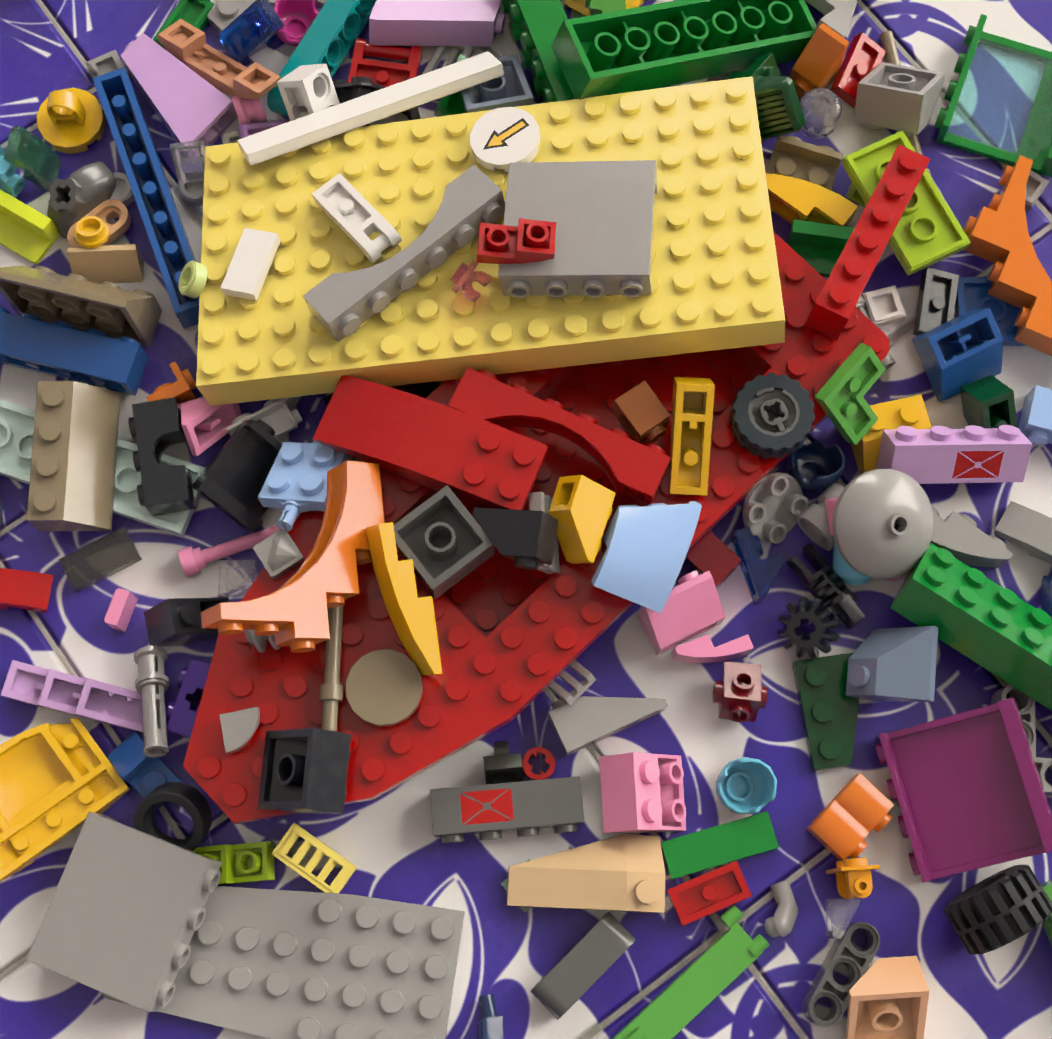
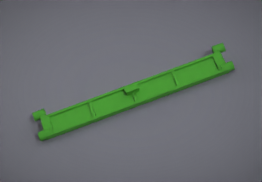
M733 904L720 916L722 922L729 929L612 1039H672L752 964L769 946V943L760 934L753 940L737 923L744 915Z

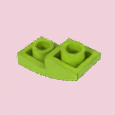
M265 841L236 845L197 847L193 851L209 859L222 862L219 869L221 877L218 885L275 880L274 856L272 855L274 842Z

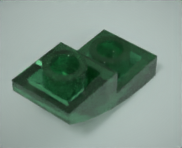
M21 126L10 129L4 160L24 170L23 178L50 192L48 187L59 175L60 158L47 144Z

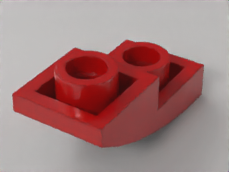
M519 218L518 226L480 222L476 263L522 264L554 259L556 222Z
M0 568V609L7 610L9 606L46 613L54 575Z

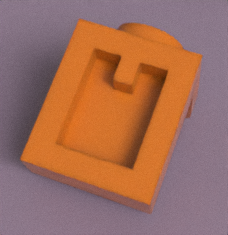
M175 361L169 365L178 381L172 384H162L146 397L148 402L175 397L180 404L196 399L192 392V389L196 388V383L188 368L181 371Z

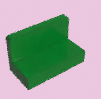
M793 220L788 233L787 244L820 275L829 277L854 227Z

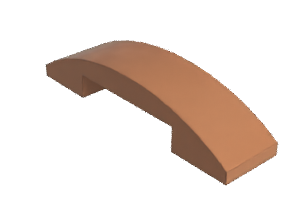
M179 19L158 34V40L170 54L216 89L226 94L243 99H259L277 86V81L281 79V76L256 62L247 68L206 44L205 32L182 19Z

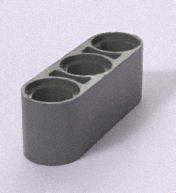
M608 911L530 992L558 1020L636 939Z
M866 922L848 923L838 933L802 1002V1012L809 1022L822 1027H832L842 1019L848 1007L849 990L867 972L879 949L880 935L871 924ZM856 929H861L867 937L866 946L860 951L856 950L851 943V935ZM840 962L845 964L849 970L848 980L842 985L835 982L832 974L833 968ZM821 997L827 998L831 1004L830 1014L824 1019H819L814 1012V1004Z

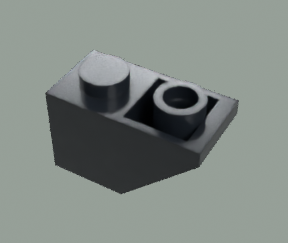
M229 598L166 599L144 612L150 646H183L217 638L219 635L218 629L202 628L201 612L219 603L230 602Z

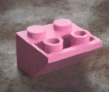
M693 571L681 577L677 581L679 585L672 589L661 613L644 606L641 607L637 618L657 656L720 625L724 620L725 614L710 571L701 575L697 571Z
M631 752L599 757L604 833L686 831V807L683 788L684 772L681 756Z

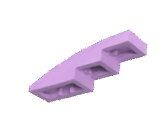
M12 660L1 692L2 697L143 733L142 695L138 692L97 680L85 679Z

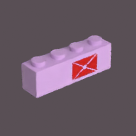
M969 425L965 429H950L945 426H933L931 429H915L909 426H900L897 429L883 430L876 469L901 471L912 477L919 484L1023 482L1032 443L1019 428L1011 425H1001L999 428H982Z

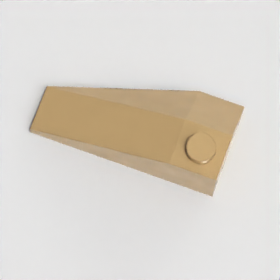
M621 834L509 866L506 906L665 913V867L660 837Z

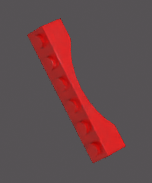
M900 144L897 146L805 323L806 326L838 340L931 159Z
M467 367L448 404L449 407L503 428L527 427L541 429L562 436L581 447L596 460L609 477L616 492L647 506L652 503L671 459L670 456L665 455L666 452L662 448L651 443L642 445L631 440L632 437L623 430L617 428L606 429L597 425L598 422L589 415L578 413V415L572 414L564 410L563 405L555 400L545 398L543 401L530 395V391L521 385L512 383L509 386L498 381L497 377L487 370L478 369L475 371Z

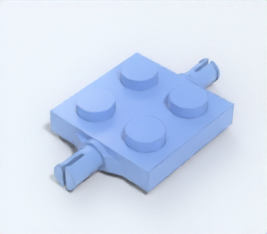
M315 441L312 443L283 442L258 495V499L263 507L282 509L283 512L277 522V526L284 531H291L298 514L308 511H325L327 502V471L347 460L351 461L352 456Z

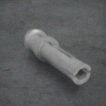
M159 646L142 647L134 653V661L138 665L139 674L135 681V688L142 695L144 755L151 758L162 757L169 752L164 696L169 687V678L165 675L164 666L168 659V654L163 647Z

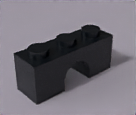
M172 397L132 404L134 417H130L128 423L132 438L137 439L138 450L133 451V462L136 471L141 472L142 484L137 485L140 505L145 506L153 516L196 509L194 490L191 487L193 484L192 476L185 465L174 467L161 465V456L166 448L173 444L187 442L181 425V406L177 399Z

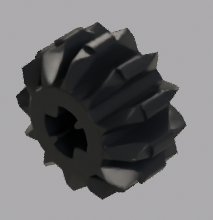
M807 597L799 599V607L794 603L787 604L786 609L790 615L782 614L778 618V621L787 625V628L777 631L778 636L788 635L790 639L785 642L783 647L788 650L796 645L795 656L798 658L803 657L806 651L811 659L819 657V649L825 654L829 653L832 648L828 641L836 642L840 638L836 632L830 630V628L841 625L838 619L829 621L828 616L834 612V608L830 606L821 611L822 599L820 598L814 599L811 606ZM808 619L810 620L808 624L814 623L816 631L812 632L810 636H808L809 631L804 633L802 625L807 623Z

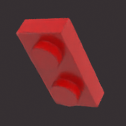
M863 32L854 36L830 90L851 107L855 108L858 83L882 62L886 51Z
M737 860L666 890L681 926L752 897Z

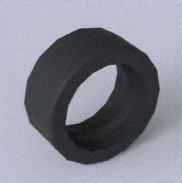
M168 782L157 786L139 804L134 816L135 829L192 852L205 839L212 824L211 809L206 798L196 788L181 782ZM160 802L176 803L189 813L193 821V831L187 838L174 839L165 835L157 827L153 818V811Z

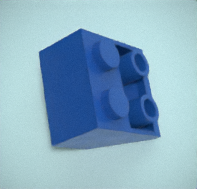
M990 307L971 310L912 339L938 402H943L961 393L960 386L989 375L996 376L1002 372L1003 337Z

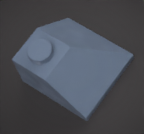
M517 55L497 58L503 65L504 75L459 91L467 113L494 110L501 107L533 105V95Z
M938 627L874 629L848 659L846 696L873 702H934Z

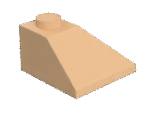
M917 956L879 958L849 990L845 1039H924L929 988Z

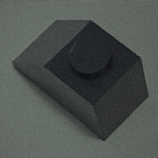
M474 507L473 516L500 554L515 561V567L536 570L538 564L552 565L558 519L543 511Z

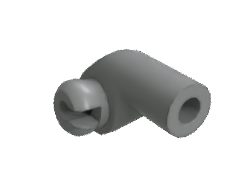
M788 880L770 885L778 907L774 917L767 918L764 925L767 934L773 938L778 936L785 937L791 933L798 916V906Z

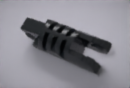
M808 543L802 550L804 556L817 572L813 575L796 556H791L785 561L787 566L803 585L809 589L815 599H822L824 609L830 606L834 608V612L830 615L832 618L837 616L848 629L853 628L865 617L855 603L857 597L850 588H847L836 572L831 569L832 567L811 543Z

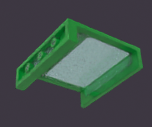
M981 14L976 27L970 25L965 36L963 45L969 47L966 54L961 52L959 54L953 71L959 74L957 81L950 80L944 96V100L950 102L947 109H940L934 127L940 129L936 142L1012 166L1021 155L1033 160L1031 166L1033 172L1052 178V52L984 32L983 28L987 15Z

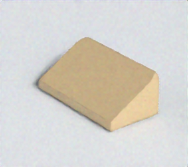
M135 244L103 245L97 248H84L81 246L67 248V256L72 273L85 277L89 282L101 284L102 281L135 283L142 282L144 279V259Z

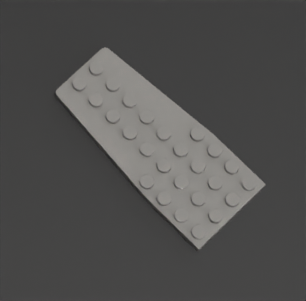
M217 886L209 894L204 906L206 909L204 921L200 928L194 931L189 943L191 947L190 956L186 964L179 968L174 984L176 989L173 998L162 1011H158L268 1039H446L465 911L353 894ZM103 993V996H104L106 999L113 1000V1001H117V1002H121V1003H125V1002H123V1001H120V1000H118V999H116V998H114V997H111V996H109V995Z

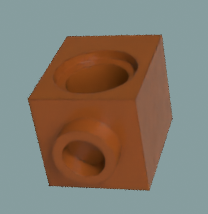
M645 380L615 399L612 413L632 437V440L640 444L645 441L654 443L664 436L667 432L666 428L671 416Z

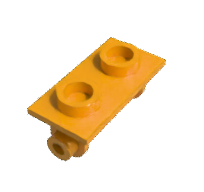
M854 858L836 861L837 868L826 870V874L835 873L837 891L842 898H865L871 894L873 889L871 870L880 869V865H868L867 858Z

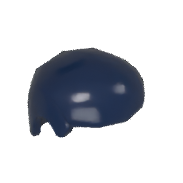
M815 440L807 445H801L794 453L790 454L787 469L789 475L797 480L801 488L808 491H825L840 479L845 467L846 457L838 445L829 448L822 445L820 440Z

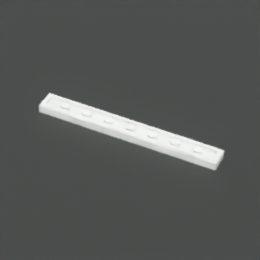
M487 51L239 139L237 142L241 153L248 163L255 165L504 75L503 65Z

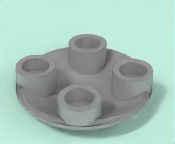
M779 472L768 474L746 496L743 505L744 525L747 531L756 539L778 544L785 539L787 533L797 523L798 516L808 507V499L803 496L799 483L792 476Z

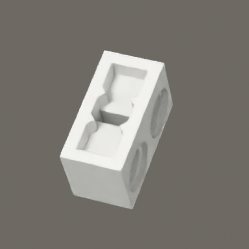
M327 64L300 65L277 81L290 121L340 104Z

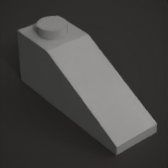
M581 696L571 706L562 699L551 704L553 710L548 712V719L567 757L665 711L668 704L665 699Z

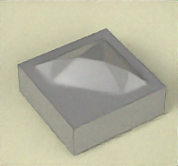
M282 529L252 547L273 580L305 561L288 532Z

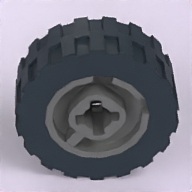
M768 373L765 376H756L754 380L747 381L743 385L742 390H739L736 395L729 418L730 425L733 428L732 434L739 441L738 444L742 448H746L754 456L759 455L764 459H769L770 457L779 459L783 458L786 454L790 455L798 447H801L812 429L811 426L814 422L815 414H813L814 403L809 398L810 394L807 389L804 390L800 386L801 383L788 378L789 376L782 374L780 376L775 375V373Z

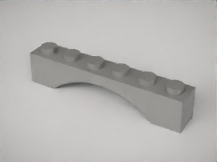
M474 164L446 186L442 203L435 217L424 232L407 248L390 259L371 267L352 272L333 273L304 294L303 298L311 314L337 342L355 333L362 323L375 313L383 311L389 302L402 292L414 287L420 278L432 269L441 266L446 258L460 247L468 245L479 233L480 222L495 224L505 212L502 190Z

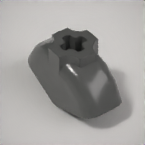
M98 161L76 170L65 180L56 178L48 187L51 196L48 202L47 216L52 219L62 238L67 239V233L73 224L103 201L111 199L116 188L114 174L104 163Z

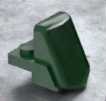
M761 52L744 72L733 71L726 79L753 77L761 142L766 139L798 132L805 125V118L794 83L791 78L780 76V70L777 67L773 52Z

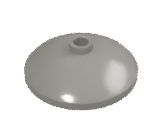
M893 469L870 470L849 482L837 500L832 521L835 544L845 562L860 574L880 579L898 577L913 569L928 549L934 527L932 507L923 488L909 475ZM896 519H898L899 521V527L897 530L894 528V522Z

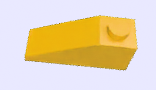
M674 377L671 411L670 494L707 496L715 385L710 378Z

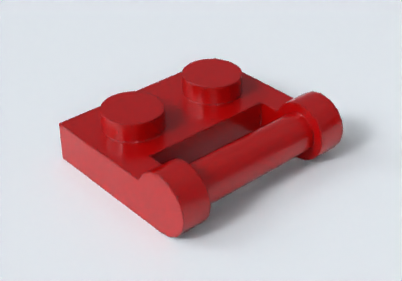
M357 38L348 83L351 82L352 77H369L372 79V84L385 86L386 88L417 77L422 61V47L411 46L410 49L388 45H372L368 43L367 39ZM366 56L406 61L408 65L366 59Z

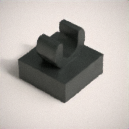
M508 741L493 742L494 756L483 757L486 785L523 781L521 753L509 754Z

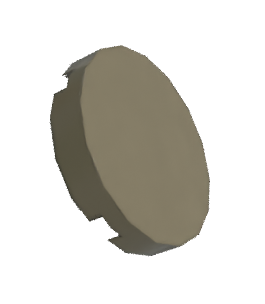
M391 649L374 650L360 657L351 667L346 680V697L353 712L365 722L378 727L395 726L409 719L418 707L423 695L422 677L415 663L403 653Z

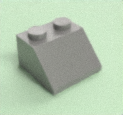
M881 62L858 83L854 122L865 124V127L869 129L888 128L896 130V132L903 130L906 136L919 134L930 122L946 73Z

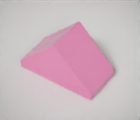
M204 397L180 403L181 425L192 455H200L229 433L226 427L232 425V421L242 415L238 403L209 406Z

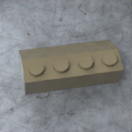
M38 381L27 521L38 531H112L120 410L119 393L76 381Z

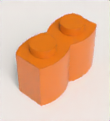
M859 773L839 791L806 830L839 861L847 857L854 859L868 845L864 841L868 833L872 829L878 833L891 820L893 816L889 811L894 804Z

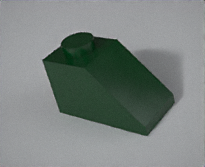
M989 375L960 386L963 414L968 426L999 428L1001 425H1011L1017 427L1014 391L996 377Z

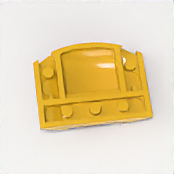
M71 718V723L54 725L45 723L36 726L0 745V882L34 863V859L81 827L89 812L102 814L130 790L79 718Z

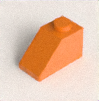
M824 23L818 27L793 66L789 77L794 83L797 96L807 100L812 105L820 97L818 93L822 90L825 91L835 80L849 45L848 40Z

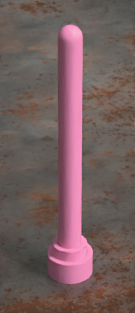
M275 525L203 550L200 547L193 549L192 546L178 550V556L186 577L201 573L200 569L207 567L206 563L251 549L259 542L279 531L280 528Z

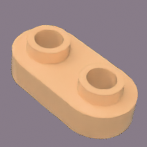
M115 199L103 201L84 216H96L108 226L110 237L104 245L111 244L125 233L131 224V215L121 201ZM119 218V221L115 224L109 223L111 219ZM77 222L70 227L67 233V240L71 247H80L74 237Z

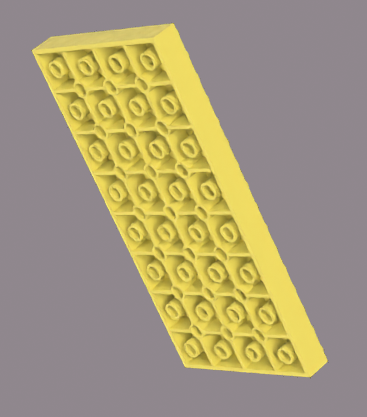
M753 77L515 107L531 114L540 129L541 141L538 146L539 151L531 162L656 160L658 186L654 203L650 277L652 295H640L638 297L603 295L597 298L586 295H566L560 298L548 295H529L524 298L504 295L498 277L499 264L476 263L478 233L468 245L456 250L446 258L441 266L429 271L418 280L414 287L402 292L389 302L383 311L375 313L362 323L355 333L344 337L339 342L311 314L303 298L304 294L333 273L352 272L371 267L390 259L407 248L424 232L435 217L442 203L446 186L474 164L502 190L504 201L506 202L508 172H504V169L492 171L484 168L476 161L470 146V132L475 122L491 110L362 126L255 165L248 163L240 151L238 142L206 146L201 264L206 265L208 275L205 287L199 297L196 387L209 406L334 393L343 375L360 378L384 386H397L460 379L467 367L475 371L484 369L496 375L785 343V314ZM339 173L393 226L401 237L402 241L393 248L389 246L381 252L382 257L374 263L368 260L362 250L316 204L312 196L313 192ZM504 214L495 224L503 225ZM244 228L277 233L281 240L257 301L224 295L220 289ZM376 230L368 237L373 241L381 234Z

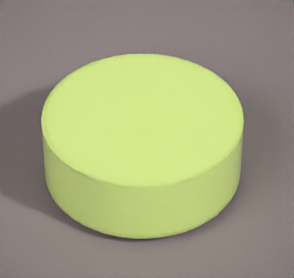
M190 261L184 266L179 278V291L182 295L191 298L200 296L207 281L208 271L206 265Z

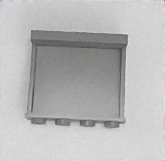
M656 160L509 163L503 225L518 226L519 218L556 222L554 259L522 264H499L498 277L503 294L516 298H524L529 295H548L554 298L566 295H586L592 298L603 295H623L626 297L652 295L650 277L654 203L658 186Z
M89 812L26 960L143 1011H162L170 1003L175 993L176 985L174 981L179 968L186 964L190 956L191 947L189 943L194 931L198 930L206 915L204 906L208 896L219 884L221 877L219 869L222 862L209 859L117 822L118 820L109 816Z

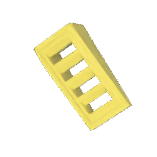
M296 823L291 825L272 852L273 856L325 893L339 894L357 869L356 866ZM302 837L305 841L291 858L287 853L297 839ZM313 845L317 848V851L307 865L303 867L299 863ZM327 855L330 857L329 861L318 876L312 873L323 856ZM338 863L343 868L331 885H328L324 881Z

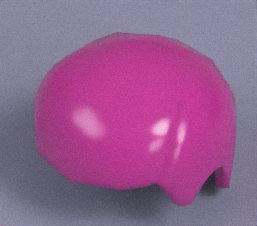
M276 0L272 10L271 22L273 30L282 42L293 47L299 45L318 15L314 0Z

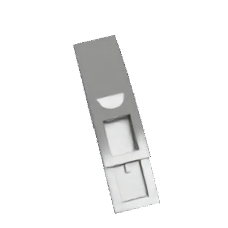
M932 507L934 527L931 543L939 548L948 550L956 559L964 564L999 568L1013 556V553L1006 549L1007 546L1001 539L993 535H987L978 529L976 522L969 516L953 511L943 520L939 517V512ZM899 522L894 526L896 530L899 527Z

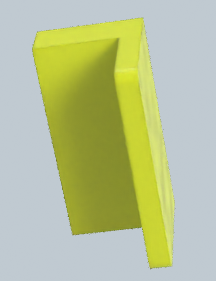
M0 189V244L31 263L38 265L60 236L58 229L52 219Z

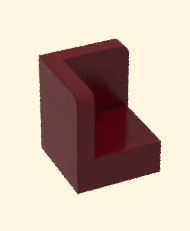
M711 531L686 555V559L702 574L710 571L716 589L737 569L742 560Z

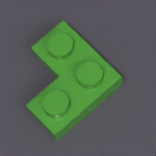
M860 343L814 396L846 442L857 445L878 420V417L863 396L886 370L871 346Z

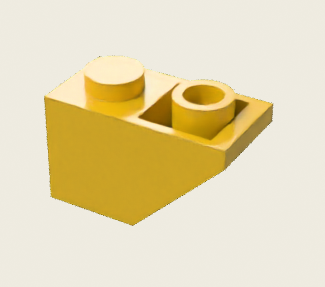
M583 475L560 477L549 509V514L558 519L557 537L565 559L572 564L594 563L595 557L601 549V538L606 523L612 514V504L616 494Z

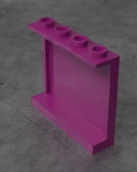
M1014 698L997 701L996 704L897 731L879 734L881 742L876 743L877 754L882 765L888 764L892 778L887 780L888 791L893 802L899 801L902 815L897 817L899 828L904 839L910 838L914 851L909 853L911 868L915 876L921 875L923 883L1024 857L1052 852V813Z

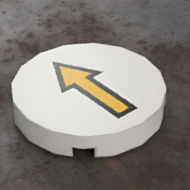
M501 107L491 110L475 122L470 132L472 153L476 161L488 170L504 169V172H508L509 163L531 162L539 151L538 146L541 141L539 126L535 118L523 109Z

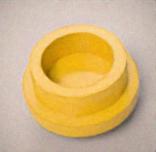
M87 216L77 222L74 237L77 244L81 247L97 248L108 241L110 231L100 218Z

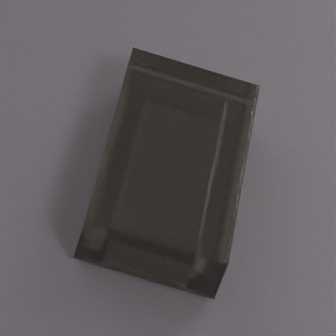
M125 526L59 559L73 590L77 593L142 560Z

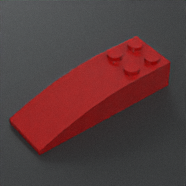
M348 375L341 376L312 438L317 443L366 463L379 464L381 469L435 491H440L448 485L460 501L474 507L524 510L529 493L533 490L548 450V445L476 416L408 392Z

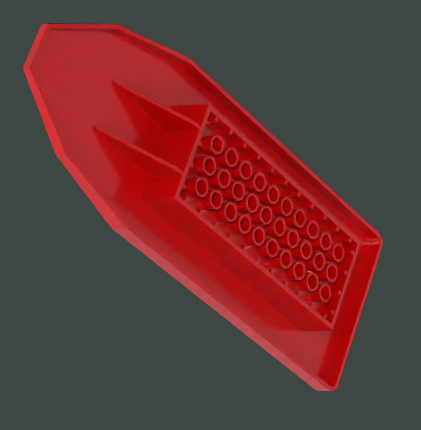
M774 231L785 314V343L495 375L498 381L509 386L512 383L521 385L530 391V395L543 401L545 398H549L563 405L564 410L572 414L578 415V413L589 415L598 422L597 425L606 429L617 428L625 432L626 430L612 413L614 400L644 380L671 415L674 377L710 378L715 385L707 496L670 494L669 462L667 471L651 503L674 505L689 504V501H696L702 505L688 551L788 455L786 454L783 458L779 459L775 457L764 459L759 455L754 456L746 448H742L738 444L737 438H734L732 434L733 428L730 425L729 419L731 416L730 411L739 390H742L743 385L747 381H752L754 377L759 375L765 376L768 373H775V375L780 376L782 374L789 376L788 378L801 383L800 386L804 390L807 389L810 394L809 398L814 403L813 414H815V419L811 426V433L828 417L814 396L860 343L871 346L881 363L890 350V342L886 334L857 307L851 313L838 340L805 325L827 280ZM461 378L445 380L426 399L448 406ZM671 416L666 428V434L659 440L651 443L662 448L667 456H670ZM506 427L508 430L548 445L546 459L531 493L542 491L544 495H549L553 499L559 478L583 475L616 493L612 504V514L606 523L601 538V549L595 557L594 563L572 564L566 561L558 540L560 572L546 574L538 569L529 570L515 567V561L501 555L494 545L495 554L437 599L433 598L415 575L418 598L432 596L442 674L421 675L423 695L418 707L409 719L395 726L378 727L365 722L353 712L346 697L348 674L351 667L360 657L374 650L391 649L403 653L412 661L386 609L372 562L357 565L359 594L344 600L345 605L343 606L339 682L340 685H343L342 702L338 703L337 732L351 734L350 759L346 782L347 795L344 805L376 799L510 723L634 604V602L593 586L591 580L607 549L603 537L618 506L647 505L616 492L609 477L596 460L578 445L562 436L541 429ZM379 468L385 523L393 522L394 525L438 492ZM461 501L473 516L474 506ZM527 501L524 510H529V501ZM325 511L301 513L293 524L292 530L288 531V534L305 560L314 547L322 527ZM397 552L398 561L404 560ZM304 562L275 580L271 578L264 567L241 601H251L277 591L298 572ZM245 630L234 635H218L183 768L233 823L239 824L298 813L258 809L266 731L304 728L321 729L323 702L319 701L320 685L324 684L326 640L315 644V650L302 653L291 652L290 646H281L280 649L275 650L268 640L266 650L260 653L254 644H252V649H249ZM259 707L260 723L252 738L239 751L227 754L225 752L220 714Z

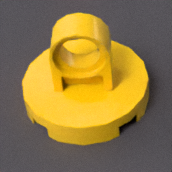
M68 88L54 90L49 93V96L40 105L37 114V126L45 141L53 149L73 154L88 150L87 145L93 143L95 139L99 141L103 137L106 128V117L103 108L95 96L86 90Z

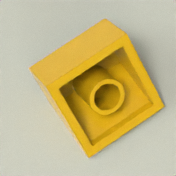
M922 394L870 405L878 420L857 445L851 444L860 474L876 469L883 430L897 429L900 426H909L915 429H931Z

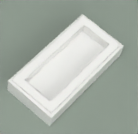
M244 228L220 287L224 295L258 300L281 241L277 233Z

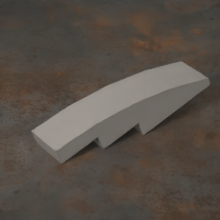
M1010 501L995 528V536L1029 549L1030 556L1052 564V518Z

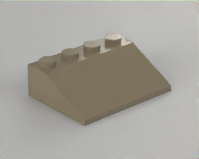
M26 266L0 267V293L19 316H22V313H29L41 318L43 322L54 324L55 321H62L72 325L76 330L84 332L87 329H95L113 339L128 337L139 342L141 346L150 348L162 313L160 305L150 292L141 289H135L134 292L123 290L120 286L108 281H102L101 284L89 282L85 277L74 273L64 276L56 274L55 271L44 266H36L35 269Z

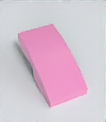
M707 634L674 647L671 655L673 660L685 663H715L748 655L754 647L748 634L717 647L713 646L710 636Z

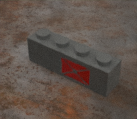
M580 776L430 789L433 836L435 838L442 837V844L465 842L464 835L479 834L481 841L502 839V832L517 831V837L540 835L539 828L554 827L555 834L577 832L576 825L584 824Z

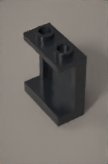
M260 419L257 422L254 420H244L191 486L244 530L255 533L262 525L263 521L260 518L268 509V507L261 505L258 495L282 447V444L273 437L276 433L274 429Z

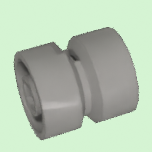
M833 483L817 498L818 504H811L797 518V523L803 533L814 544L827 551L833 548L835 540L834 536L830 534L825 500L840 496L845 487L837 483Z

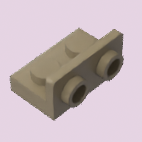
M782 135L777 137L766 173L798 178L831 190L843 154L836 152L828 146H816L803 142L795 136Z

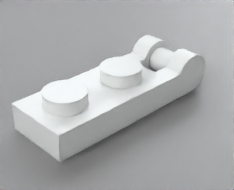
M340 173L312 193L316 204L362 250L370 262L374 263L382 257L381 252L387 247L393 248L402 241L393 226ZM377 230L381 235L371 241L368 236Z

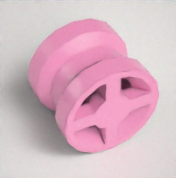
M231 96L240 125L253 122H267L260 98L243 99Z

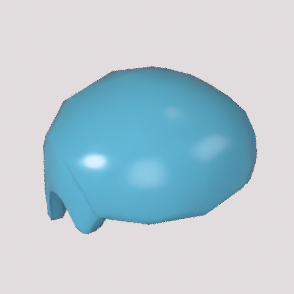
M749 757L736 758L722 768L717 776L716 793L722 804L736 814L758 813L764 806L775 799L777 779L771 767L759 759Z

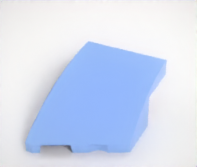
M689 501V504L666 505L664 503H655L648 506H618L603 537L607 549L591 580L593 586L661 613L686 558L702 505L696 501Z

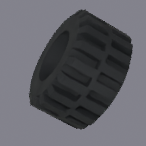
M1015 865L965 890L952 899L943 912L968 954H984L1022 937L1042 924L1052 913V902L1030 866Z

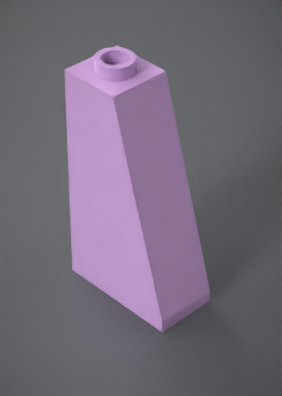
M376 0L369 17L370 44L492 47L496 34L503 33L506 14L501 13L502 0Z
M142 33L135 41H131L120 55L128 74L188 160L193 164L205 152V147L211 146L238 118L233 101L146 34Z

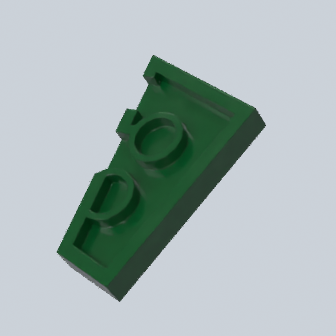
M853 653L798 660L792 663L812 771L851 765L860 699L846 696L848 659Z

